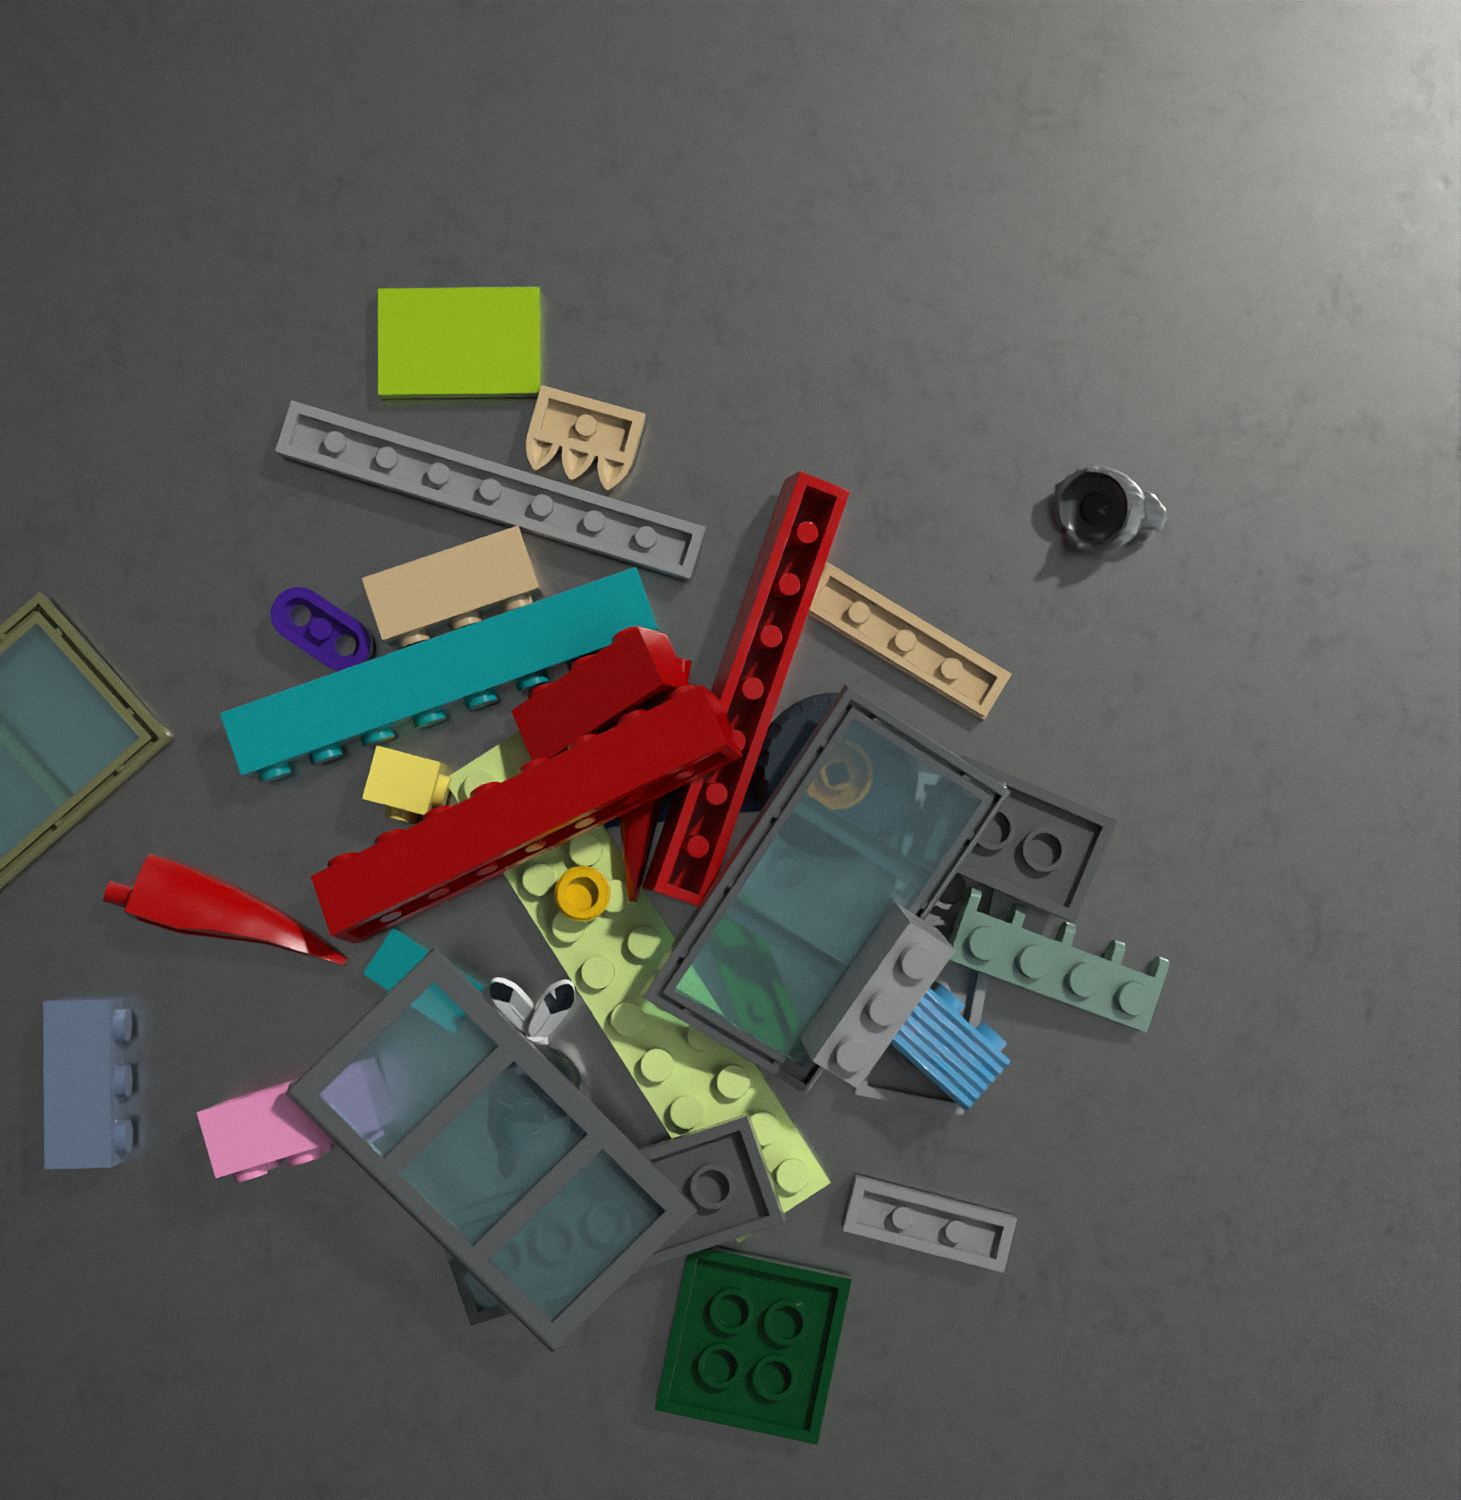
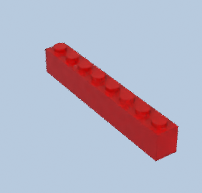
M802 471L784 480L711 692L719 698L743 757L676 789L642 886L643 889L697 907L717 878L850 490Z
M703 684L680 687L667 695L666 702L648 711L640 709L629 712L617 720V726L599 735L587 734L580 736L567 745L568 750L550 759L538 758L525 763L519 768V774L501 783L489 782L480 785L471 791V798L459 804L434 808L422 816V822L406 830L394 829L387 831L374 840L375 845L359 853L349 852L332 858L327 863L328 868L310 876L330 935L353 944L359 943L743 757L719 698Z

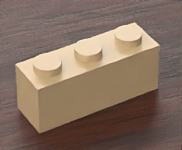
M519 526L362 578L382 641L389 646L398 644L399 649L429 640L430 632L448 626L451 631L482 621L480 615L498 609L505 613L533 603L532 598L543 595Z

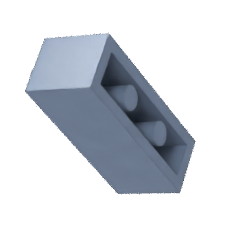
M124 997L67 998L43 1001L44 1169L112 1168L125 1162V1153L131 1152L133 1127L130 1120H125V1098H129L131 1095L133 1078L131 1066L124 1064V1042H129L131 1038L132 1017L130 1010L124 1009Z

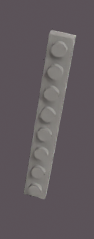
M293 400L290 402L275 449L279 456L507 526H519L520 530L687 581H691L706 533V527Z

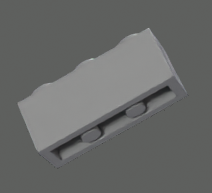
M895 902L801 1035L800 1039L811 1060L858 1089L954 954L955 949L943 934Z

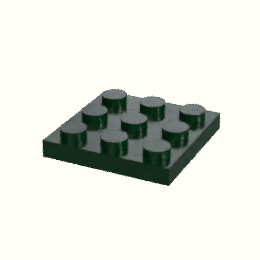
M709 1247L688 1254L685 1260L655 1410L818 1445L852 1281L851 1276L717 1247Z

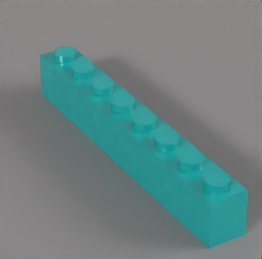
M636 567L224 711L220 713L241 776L248 778L258 776L260 784L290 775L292 772L289 765L310 758L312 765H318L339 758L343 755L341 747L361 740L363 747H369L395 737L393 728L413 722L415 729L441 722L446 719L444 710L463 703L467 711L496 702L498 698L495 692L516 685L518 692H525L549 682L548 673L568 667L569 670L573 662L584 656L595 655L612 643L611 639L615 634L628 627L640 626L657 632L659 630Z

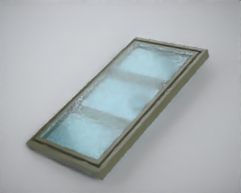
M38 592L0 625V890L173 739L168 728L162 726L44 593Z

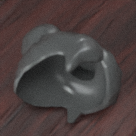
M1091 465L1083 469H1077L1055 485V495L1051 503L1057 525L1066 530L1065 537L1075 548L1105 551L1116 549L1129 543L1132 539L1145 541L1161 531L1167 521L1166 509L1156 495L1148 491H1142L1134 481L1120 471L1104 466ZM1103 505L1108 508V512L1104 515L1099 512V508Z

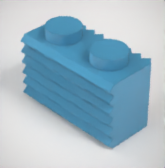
M940 984L934 991L930 988L890 1044L963 1110L967 1111L1010 1063V1060L1000 1052L1007 1043L983 1021L976 1028L971 1026L959 1015L965 1005L946 987Z

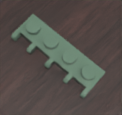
M972 886L967 888L948 940L955 949L954 954L949 959L950 962L1147 1033L1169 969V960L1156 956L1150 965L1148 974H1144L1120 965L1125 953V944L1112 940L1106 949L1104 958L1071 946L1076 933V925L1066 921L1062 922L1055 940L1022 928L1027 912L1026 906L1014 903L1008 912L1006 921H1002L978 912L977 908L982 891Z

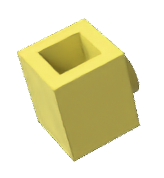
M376 745L362 799L387 805L384 814L386 817L416 824L419 814L424 815L435 807L445 806L450 792L449 787L452 777L444 775L447 765L441 762Z

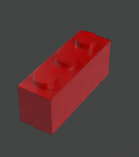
M640 626L623 629L612 637L610 645L595 655L584 656L573 662L569 667L570 671L555 682L540 685L530 691L528 700L511 710L531 760L538 758L550 759L568 750L567 745L574 739L587 734L599 735L617 726V720L623 715L640 709L648 711L666 702L667 695L672 691L689 685L667 634Z

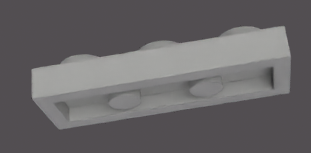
M855 1174L842 1230L1004 1273L1017 1218L1013 1215Z

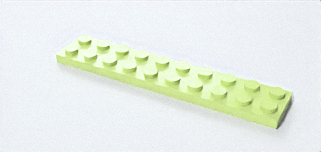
M520 731L449 776L452 777L449 788L458 803L471 798V791L480 785L489 782L501 783L518 775L519 768L525 763L532 761ZM603 825L503 872L671 1138L749 1113L784 1213L831 1183L755 1063L643 998L642 989L676 938L646 891L642 888V885L638 901H629L622 854ZM573 867H592L600 871L609 883L611 891L609 904L606 910L595 919L589 921L572 920L566 917L556 904L554 895L556 883L564 872ZM691 964L676 987L723 1014ZM751 1234L736 1238L739 1243Z

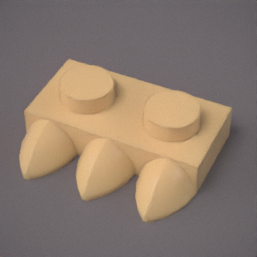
M541 385L526 436V453L533 470L537 471L549 463L557 450L560 449L562 450L561 457L565 473L569 480H574L581 476L589 468L593 460L596 459L598 460L597 468L600 481L605 490H610L619 484L627 475L629 469L633 467L646 421V414Z

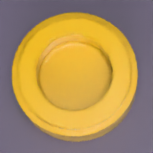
M577 866L561 875L556 883L554 895L559 910L566 917L575 921H589L597 918L606 910L610 901L611 891L607 879L600 871L592 867Z

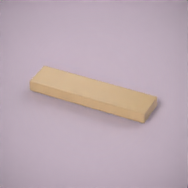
M825 563L807 616L980 721L985 720L1012 674L832 564Z

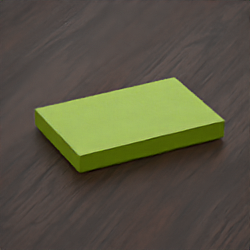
M540 287L378 288V395L381 399L538 397L541 388Z

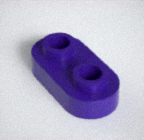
M293 587L283 591L275 599L271 608V620L276 631L329 668L338 672L371 659L374 643L369 630L359 621L314 591L304 587ZM301 607L308 608L311 612L309 622L304 626H296L293 621L295 611ZM345 637H352L356 643L354 652L348 656H341L338 652V643Z

